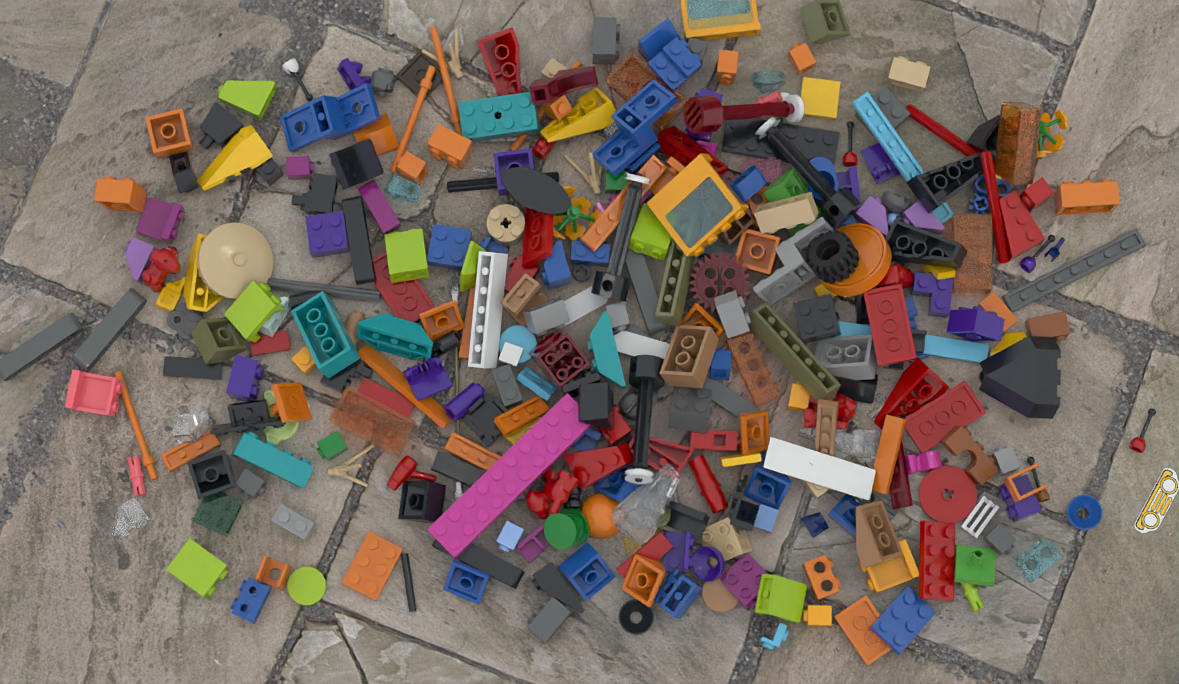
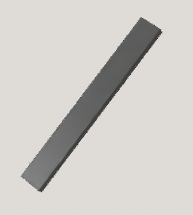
M1135 229L1003 295L1002 298L1008 309L1013 313L1145 247L1146 244L1139 231Z
M634 325L628 330V332L652 338ZM707 374L703 389L712 390V402L737 418L738 412L760 411L758 407L715 379H710V376Z

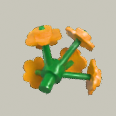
M1061 109L1055 111L1056 117L1053 121L1050 120L1048 113L1036 114L1035 119L1029 123L1027 120L1028 114L1026 112H1019L1013 119L1014 128L1020 133L1024 131L1025 126L1033 128L1034 131L1031 137L1024 136L1025 138L1019 144L1023 152H1029V154H1034L1035 158L1042 159L1046 157V154L1061 150L1065 143L1063 135L1051 136L1049 132L1051 130L1050 126L1054 124L1059 125L1061 130L1068 128L1066 114ZM1044 135L1049 139V142L1045 145L1048 151H1042V136Z
M563 186L569 197L576 192V189L571 186ZM583 196L573 198L566 212L554 215L553 225L561 223L558 228L553 226V237L557 239L560 237L565 240L564 235L560 231L569 221H572L573 225L569 224L565 227V236L569 237L571 241L580 239L586 232V228L580 226L577 223V219L589 220V227H591L601 215V212L596 209L594 213L587 216L591 202L585 200ZM566 215L567 218L563 221L562 217Z

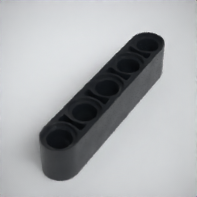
M362 196L342 199L356 284L358 286L376 282Z
M436 539L434 540L433 547L452 556ZM473 544L457 558L459 561L475 569L490 574L492 578L514 589L517 588L525 573L520 568Z

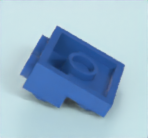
M677 37L663 47L662 51L647 63V66L671 92H674L697 73L702 65L699 55L696 53L692 54L688 50L687 42L683 39L679 40Z

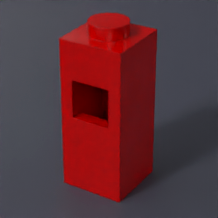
M707 430V433L690 431L689 447L695 448L694 451L736 453L737 448H740L741 440L740 437H737V431Z

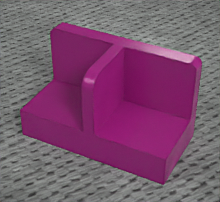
M545 522L516 547L528 563H531L550 546L544 535Z

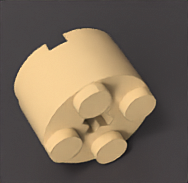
M503 204L490 211L487 218V230L492 240L503 246H512L523 237L525 219L518 207ZM505 222L509 224L507 229L503 226Z

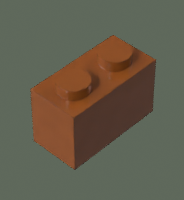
M1065 311L1028 318L1025 321L1028 336L1054 337L1055 341L1059 342L1066 340V337L1070 334Z

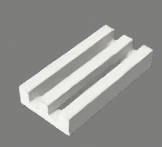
M982 496L973 511L961 525V528L974 538H977L999 506L993 504L985 496ZM983 502L986 503L987 505L981 511V513L973 522L971 527L968 528L967 524L973 518V516L981 507ZM989 507L993 508L975 533L973 530Z

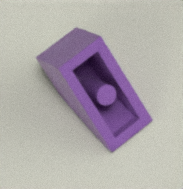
M869 196L854 218L863 224L875 227L886 238L888 225L883 202L877 197L872 198Z
M919 200L904 211L901 216L903 218L902 222L934 234H941L945 229L933 212L928 213Z
M133 237L132 241H129L125 247V256L135 281L141 284L143 281L142 273L149 268L152 262L151 253L156 248Z

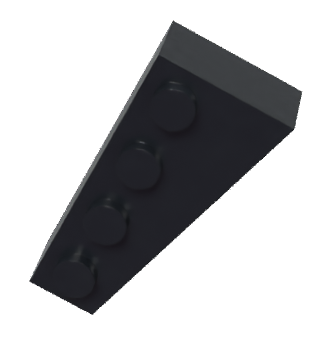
M896 219L885 238L891 249V261L960 268L968 252L960 243Z

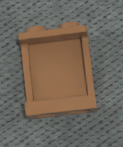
M526 273L501 301L510 317L524 327H527L523 311L549 301V298L540 292V283Z

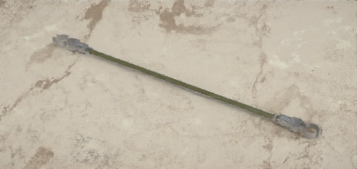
M460 281L456 284L457 287H454L453 284L450 287L451 301L455 300L458 307L461 296L460 288L458 287ZM458 346L454 348L455 397L459 394ZM460 419L456 421V433L460 435ZM455 481L454 499L457 501L465 492L463 484Z

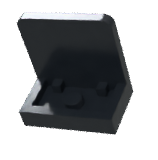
M370 139L329 154L331 164L336 170L338 181L342 185L343 190L382 175L384 172Z
M745 474L743 480L739 479L728 516H731V525L737 526L742 530L752 531L759 505L742 500L749 476Z

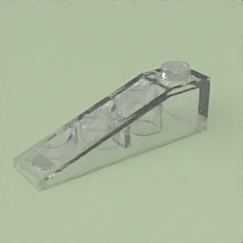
M800 429L798 435L815 442L816 429ZM842 429L836 430L835 450L855 458H860L862 462H871V459L876 458L880 431L853 430L850 433H846L847 431Z
M667 463L651 477L653 479L652 483L642 484L620 502L610 514V519L615 526L640 546H643L655 533L658 527L656 524L660 516H663L665 512L664 507L668 499L672 497L681 478L670 463Z

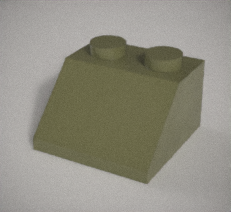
M814 0L800 8L802 20L805 23L807 35L811 43H825L850 35L839 0Z
M227 317L201 319L191 332L206 364L222 363L247 349L240 332Z

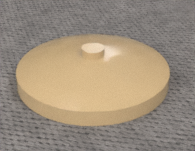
M227 223L213 229L205 236L198 250L197 266L203 282L212 292L223 298L237 300L253 280L267 284V280L271 277L273 270V254L268 241L258 230L243 223Z

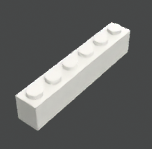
M479 251L468 359L469 367L497 369L503 310L501 301L504 299L508 254Z

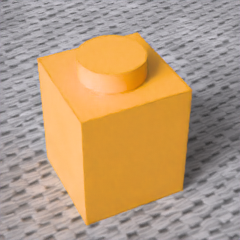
M306 346L291 359L306 376L317 367Z
M796 382V384L792 383L787 409L805 412L806 408H808L810 394L799 382Z
M808 605L806 610H803V622H806V626L830 627L832 625V606Z

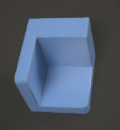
M760 504L754 527L771 534L779 510Z

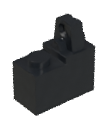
M314 173L313 179L310 178L309 190L311 191L303 193V196L293 195L292 205L300 206L301 210L305 211L306 214L332 213L338 187L337 176Z
M360 358L330 378L323 375L320 383L343 394L344 390L348 391L352 383L351 377L355 379V377L359 378L362 375L370 379L373 372L364 367L366 363Z

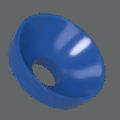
M1079 495L1068 504L1067 518L1070 524L1077 529H1092L1102 519V507L1099 501L1090 495ZM1079 508L1087 510L1088 516L1086 519H1080L1077 516Z

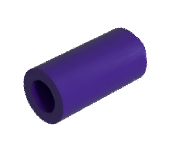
M471 383L444 406L447 416L453 421L459 420L481 397H485L484 388L478 383Z

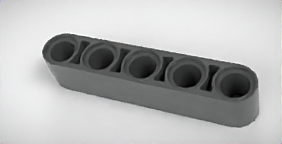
M628 249L625 266L631 279L649 335L667 330V325L662 324L655 316L658 297L643 253H637Z
M133 288L129 289L75 352L71 360L85 372H89L143 309L147 299Z
M74 313L65 315L0 359V375L3 380H11L80 334L84 328Z

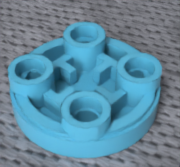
M520 325L511 326L504 330L500 336L499 351L500 353L502 352L505 342L523 348L518 365H521L532 358L529 352L537 344L536 337L533 333H529L527 327Z

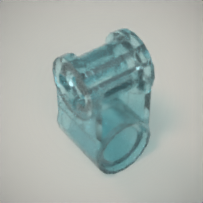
M391 173L384 192L412 203L418 202L422 198V191L418 184ZM415 189L417 193H413L412 195H410L409 191H413Z

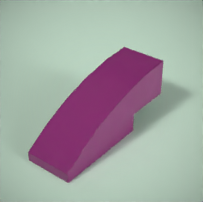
M374 179L357 188L383 234H389L401 227L400 222Z

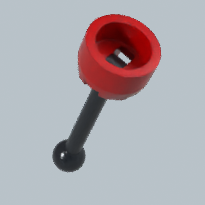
M849 121L847 123L848 152L843 156V165L853 167L858 165V158L852 152V128L854 123Z
M1153 408L1148 411L1149 416L1140 436L1133 438L1130 442L1129 448L1135 452L1143 453L1146 443L1143 437L1152 416L1156 414V410Z

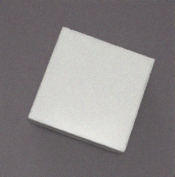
M505 342L499 361L517 367L523 348Z

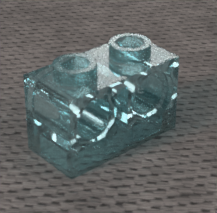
M1048 538L1044 541L1039 539L1032 545L1033 550L1027 553L1025 551L1017 558L1019 562L1015 565L1029 582L1034 581L1063 557ZM1042 548H1046L1049 551L1048 558L1041 556L1040 551ZM1027 560H1031L1034 563L1035 567L1033 570L1026 568Z

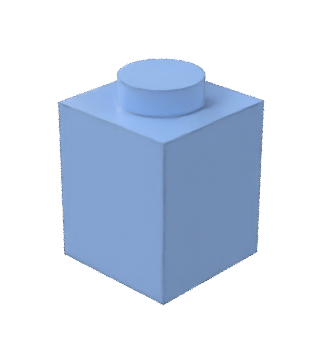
M506 521L496 540V543L499 544L498 548L507 553L509 550L514 552L525 532L524 529Z

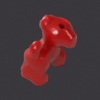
M168 246L162 249H154L151 253L153 263L148 269L144 270L142 279L145 286L150 287L155 293L161 292L165 287L163 280L168 274L173 275L180 271L181 266L178 262L179 254L176 247Z
M837 394L834 399L835 402H838L837 429L842 430L847 428L848 421L854 417L857 403L844 394ZM810 395V408H806L804 415V428L808 429L816 428L818 403Z
M548 469L544 473V478L547 480L544 484V489L542 491L530 489L526 495L525 500L529 510L541 520H545L550 514H557L561 504L568 501L571 492L578 485L579 480L563 470H560L556 475L557 472Z

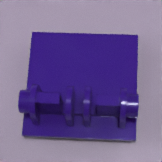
M880 143L861 150V154L876 185L901 174Z
M434 356L432 359L427 360V362L424 360L422 364L417 363V365L410 368L407 367V370L403 371L417 401L453 387L442 366L440 356Z

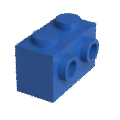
M576 239V241H572L570 264L608 267L610 244L604 241L593 252L580 239Z
M248 578L247 581L244 580L239 589L241 591L239 598H235L231 605V609H233L231 613L255 624L272 589L251 578Z

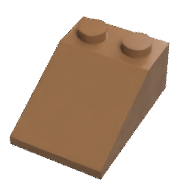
M882 500L856 507V551L863 569L887 563L903 555Z

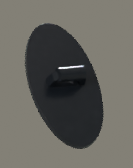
M515 167L508 169L503 175L504 186L510 195L534 211L558 215L566 212L570 207V199L564 188L544 173L530 168Z

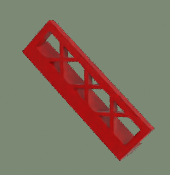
M673 125L659 131L656 143L660 145V151L670 158L672 156L686 167L700 153L709 154L713 159L710 165L718 167V169L713 167L717 174L721 175L727 172V165ZM708 177L702 184L708 181L711 177Z

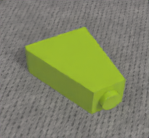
M226 81L224 85L220 86L217 95H219L218 98L221 103L262 120L278 87L273 81Z

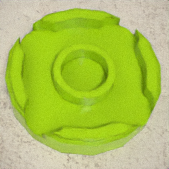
M301 567L290 575L287 583L288 593L298 604L304 606L313 605L324 597L326 580L317 569Z

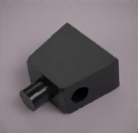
M215 102L200 126L205 136L199 143L206 150L214 142L223 148L234 135L244 128V125Z

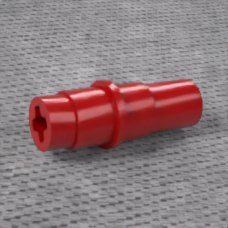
M704 455L691 459L688 464L701 490L700 495L704 496L713 514L727 509L729 506L721 489L722 485L718 483Z

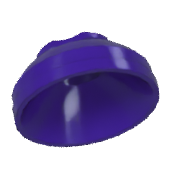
M703 546L698 548L692 556V569L699 579L707 582L713 581L723 574L725 560L717 548ZM712 556L717 560L716 567H712L710 564Z

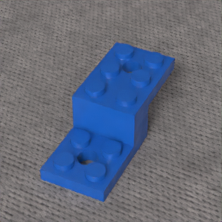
M653 79L612 115L619 131L592 153L593 159L616 177L658 140L650 125L678 102L677 97Z
M365 83L338 97L323 95L279 116L289 152H295L323 138L340 139L381 119L373 90L369 83ZM360 103L361 111L357 113L356 107ZM300 123L304 125L302 132L299 131Z

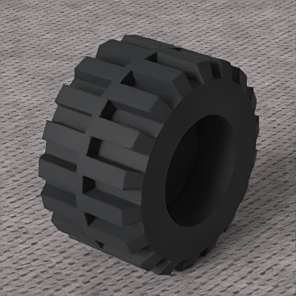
M837 230L834 232L827 231L826 234L822 233L820 237H815L813 239L814 242L809 244L808 247L810 249L806 252V260L818 279L823 280L825 283L841 282L842 279L849 278V274H853L855 272L854 268L858 267L859 253L848 235L846 236L844 232L840 233Z

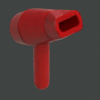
M541 136L535 143L532 153L537 158L544 159L551 152L556 141L547 142Z
M405 456L396 466L386 485L395 491L409 477L435 482L436 476L415 471L418 466L416 460L410 456Z

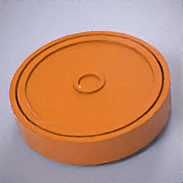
M863 223L845 225L836 230L840 233L844 232L846 236L848 235L859 253L858 267L854 268L855 272L853 274H849V278H844L841 282L825 283L823 280L820 281L833 294L855 296L869 291L885 277L891 264L892 255L886 239L875 227Z

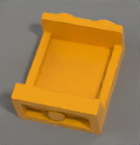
M906 539L899 541L903 555L896 559L863 569L862 564L859 562L862 572H866L869 578L866 582L870 591L873 590L876 594L919 577L918 568Z

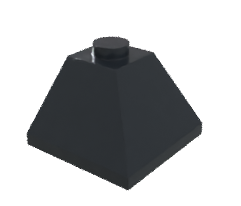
M997 115L978 126L967 143L981 153L991 151L993 162L1003 168L1025 137L1003 117Z

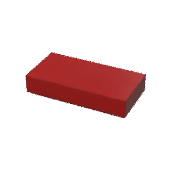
M288 330L275 332L273 337L261 334L259 335L261 338L256 343L250 341L253 356L291 350Z

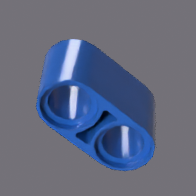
M754 165L744 171L729 186L745 202L767 183V180L757 166Z
M982 175L975 180L972 190L980 197L986 194V198H988L987 189L982 190L978 187L979 182L985 183V177ZM996 178L997 187H1003L1005 190V194H999V199L1009 194L1011 187L1007 181Z

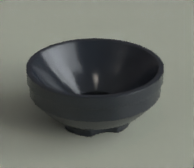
M632 599L621 607L618 617L619 623L627 633L640 635L651 628L654 622V612L652 607L646 606L637 599ZM633 612H639L642 615L640 623L636 624L630 620Z

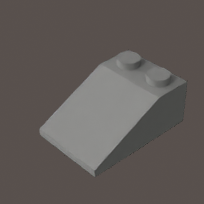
M872 334L826 338L817 341L815 357L833 376L852 380L875 378L877 358Z

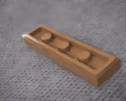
M819 399L817 407L815 451L835 457L838 402Z

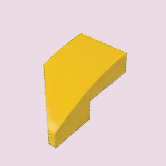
M922 264L923 270L928 274H933L937 280L955 277L956 270L954 268Z
M185 277L173 283H165L166 287L162 289L155 306L168 312L175 311L184 291Z

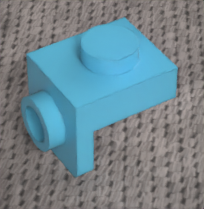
M779 623L772 640L761 637L760 642L763 643L762 646L770 650L779 648L781 641L785 642L789 633L786 630L787 625Z

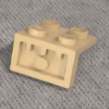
M731 517L707 526L700 538L703 546L717 548L722 553L725 561L753 551L746 531L731 525ZM713 556L710 558L711 566L717 565V560Z

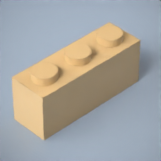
M808 192L759 205L754 215L761 234L766 232L772 234L782 228H794L797 224H810L815 221L819 212L812 193Z

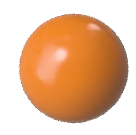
M596 493L589 496L582 503L583 507L579 511L583 513L588 521L589 535L591 537L607 539L616 535L621 530L625 521V511L620 501H616L602 493Z

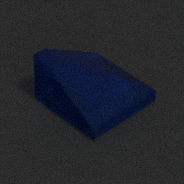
M820 512L800 519L812 538L829 528Z

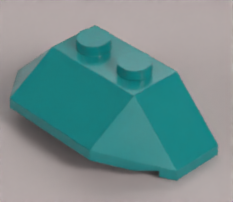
M605 311L590 333V340L587 341L589 352H593L595 358L591 360L594 371L598 370L599 376L619 388L625 389L626 384L608 311Z
M380 314L358 323L356 337L362 339L376 350L410 360L430 359L433 342L418 323L387 314Z

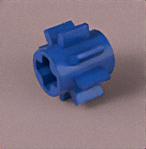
M975 194V200L970 199L968 202L972 205L968 211H973L975 213L974 217L981 214L984 218L985 211L990 212V207H988L989 201L986 199V194L983 197ZM979 202L982 203L981 209L977 208Z

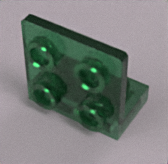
M223 492L204 497L192 521L227 538L244 502Z

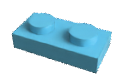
M528 366L516 378L523 386L530 388L546 401L558 389Z

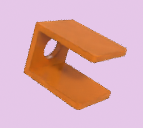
M1038 463L1003 480L1015 503L1049 487L1047 483L1020 496L1012 479L1038 467Z
M264 555L255 579L266 585L283 590L292 566L272 560ZM275 568L281 571V576L277 580H273L270 577L271 570Z

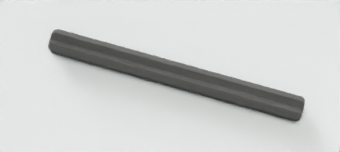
M268 278L267 285L275 290L300 293L323 291L328 296L375 302L380 300L381 295L378 290L278 278Z

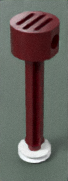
M797 94L788 95L783 102L722 106L719 99L715 96H699L688 99L685 103L683 114L685 125L691 133L717 132L722 122L726 120L784 117L790 123H797L803 118L804 104L801 97Z

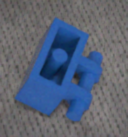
M675 568L672 573L667 575V580L662 587H659L654 601L659 604L664 598L660 607L674 618L681 620L703 587L683 574L678 579L681 571ZM674 584V586H673V588L670 590V592L667 593L668 590L671 588V586Z

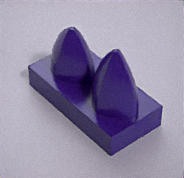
M346 58L340 62L337 70L349 90L351 91L365 83L370 84L372 77H359L358 75L362 70L363 64L349 61Z

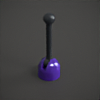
M1049 235L1048 240L1033 257L1027 256L1019 262L1020 267L1027 273H1031L1036 267L1035 259L1050 242L1055 241V236Z

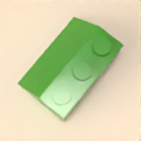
M793 167L770 183L763 193L767 201L771 203L808 193L809 189ZM814 198L816 207L819 212L816 219H819L823 216V214L820 212L821 207ZM801 223L797 224L794 228L786 230L793 237L797 231L806 228L810 224L805 225Z

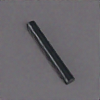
M405 553L401 554L408 608L409 612H415L417 609L409 555Z

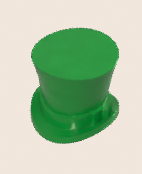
M568 508L561 513L551 515L544 524L546 540L556 549H566L570 546L581 545L587 541L590 534L586 517L575 508Z

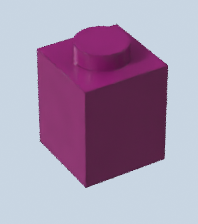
M309 156L286 157V173L289 180L311 178V173L315 172L314 162H311Z

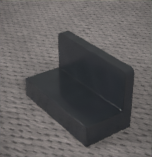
M875 374L874 379L866 380L838 377V382L841 386L837 394H844L854 401L872 404L877 388L878 375Z
M675 501L670 502L668 508L671 510V516L667 526L684 533L691 531L690 535L701 538L710 517L706 513Z

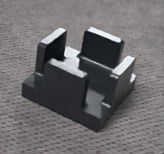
M488 393L484 398L481 397L468 409V413L461 419L489 447L502 435V432L494 423V419L508 410L496 397L494 398Z

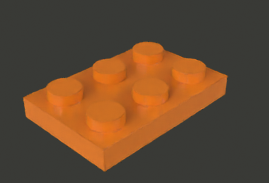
M369 531L341 583L377 601L404 549Z
M867 595L834 616V619L866 666L891 650L870 629L873 623L880 617V614Z

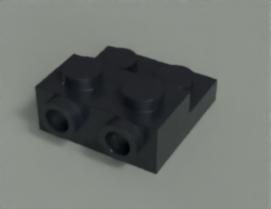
M587 368L560 388L563 396L568 393L571 397L579 395V385L601 383V378L597 371Z

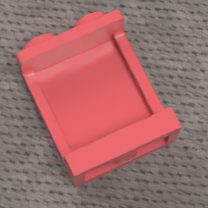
M72 370L65 407L72 410L115 417V413L119 410V394L123 391L122 379Z

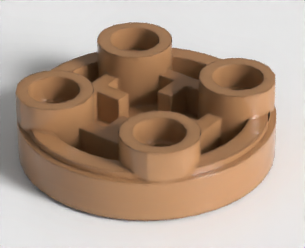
M721 576L713 581H705L702 589V599L709 609L714 612H727L737 605L739 600L721 582Z

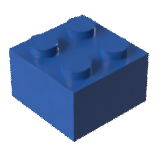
M433 224L427 258L428 266L462 271L472 239L471 230Z

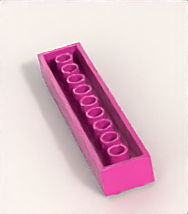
M567 393L427 529L455 559L593 426L578 422V403Z

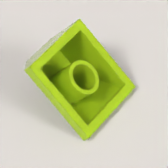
M470 241L461 271L460 292H465L476 286L479 251L487 252L474 241Z

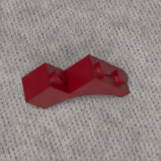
M595 66L559 70L553 78L534 80L529 86L533 105L551 103L564 94L597 86L598 79Z

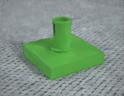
M956 545L954 582L993 587L995 549Z

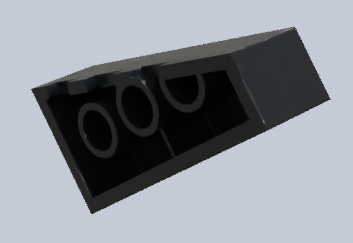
M979 152L959 161L946 164L943 167L916 175L906 183L926 211L930 213L984 173L981 153Z

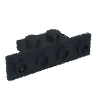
M267 399L229 404L227 407L231 423L214 425L210 433L222 436L231 431L243 433L247 429L259 431L268 426L280 428L285 426L286 423H282L280 416L270 417Z

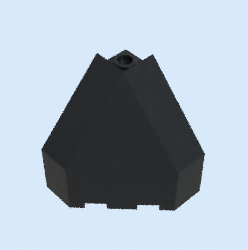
M1028 336L979 362L982 367V371L979 374L982 384L979 390L1027 418L1053 419L1060 406V397H1057V385H1061V370L1057 369L1058 358H1061V349L1054 337Z

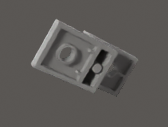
M823 217L815 219L809 226L797 231L793 237L781 242L775 248L784 267L777 269L771 276L761 280L753 287L756 294L765 303L767 302L770 307L816 276L806 260V252L810 249L808 246L814 242L813 239L815 237H820V234H826L827 231H835Z

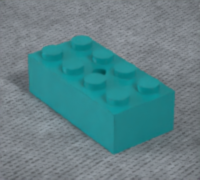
M530 92L458 102L462 136L472 142L540 133L538 106L533 105ZM497 115H502L500 119H496Z
M321 291L291 310L318 370L327 378H330L361 358L333 300L326 293Z

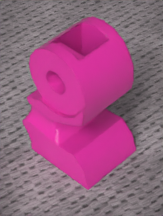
M939 451L925 452L917 457L915 455H907L905 461L908 475L915 474L918 471L924 472L942 467Z

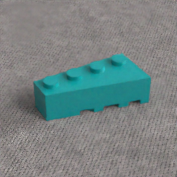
M252 432L240 435L231 453L232 456L236 458L239 456L245 462L259 466L260 469L270 474H275L277 477L297 487H305L314 469L310 465L311 462L302 457L298 460L293 457L294 453L286 449L280 451L275 448L276 444L268 440L264 443L258 440L259 436Z

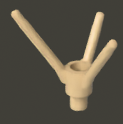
M455 28V53L452 44L449 43L448 46L452 60L446 62L447 69H450L451 73L454 72L458 79L463 74L460 70L462 67L459 61L458 28ZM422 49V53L438 62L437 56Z
M589 153L592 173L590 176L571 158L564 155V158L590 183L594 194L601 193L600 185L604 167L600 165L598 174H596L592 153Z
M374 444L366 447L341 465L328 468V475L342 476V478L368 487L367 483L349 475V470L361 468L362 465H348L374 448Z

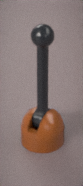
M1033 457L1027 458L1030 466L1034 465L1035 459ZM1033 469L1032 473L1034 476V480L1037 488H1039L1041 486L1036 473V469ZM1046 489L1035 493L1038 503L1050 500Z

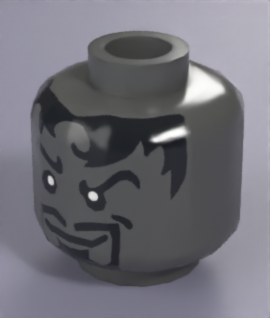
M378 68V70L374 71L370 84L372 89L375 90V94L386 96V93H392L395 87L396 76L392 70Z

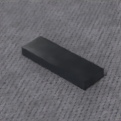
M165 356L163 376L221 380L223 362L206 364L204 359Z
M440 451L437 452L431 467L432 471L469 487L486 473L482 469Z

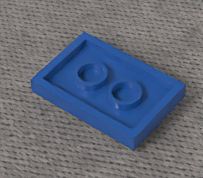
M906 586L873 623L870 629L899 655L936 612L923 599H919V596L909 586Z

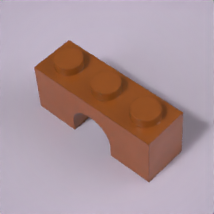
M955 426L939 441L953 456H958L964 450L970 453L971 462L964 471L972 478L975 484L982 485L998 471L995 466L996 462L991 456H987L983 452L984 447L978 441H974L971 438L972 433L965 426Z

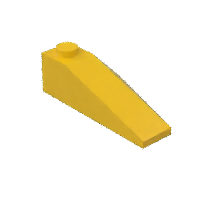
M596 87L577 99L578 103L572 108L573 111L559 121L554 119L540 131V134L547 142H552L611 126L614 124L612 115L616 112L612 101Z
M250 124L234 135L199 177L197 182L204 191L225 182L226 178L230 175H240L243 169L258 167L273 157V155Z

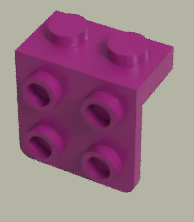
M149 198L136 231L150 238L172 244L173 240L177 237L178 226L184 219L185 209L181 204L175 202L172 205Z
M745 554L721 576L720 580L748 612L750 609L756 608L761 576L768 573L749 554Z

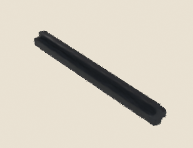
M558 172L544 173L556 182H559ZM496 177L447 182V191L449 193L498 188Z

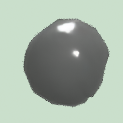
M889 191L884 192L882 195L884 206L893 213H903L912 203V199Z

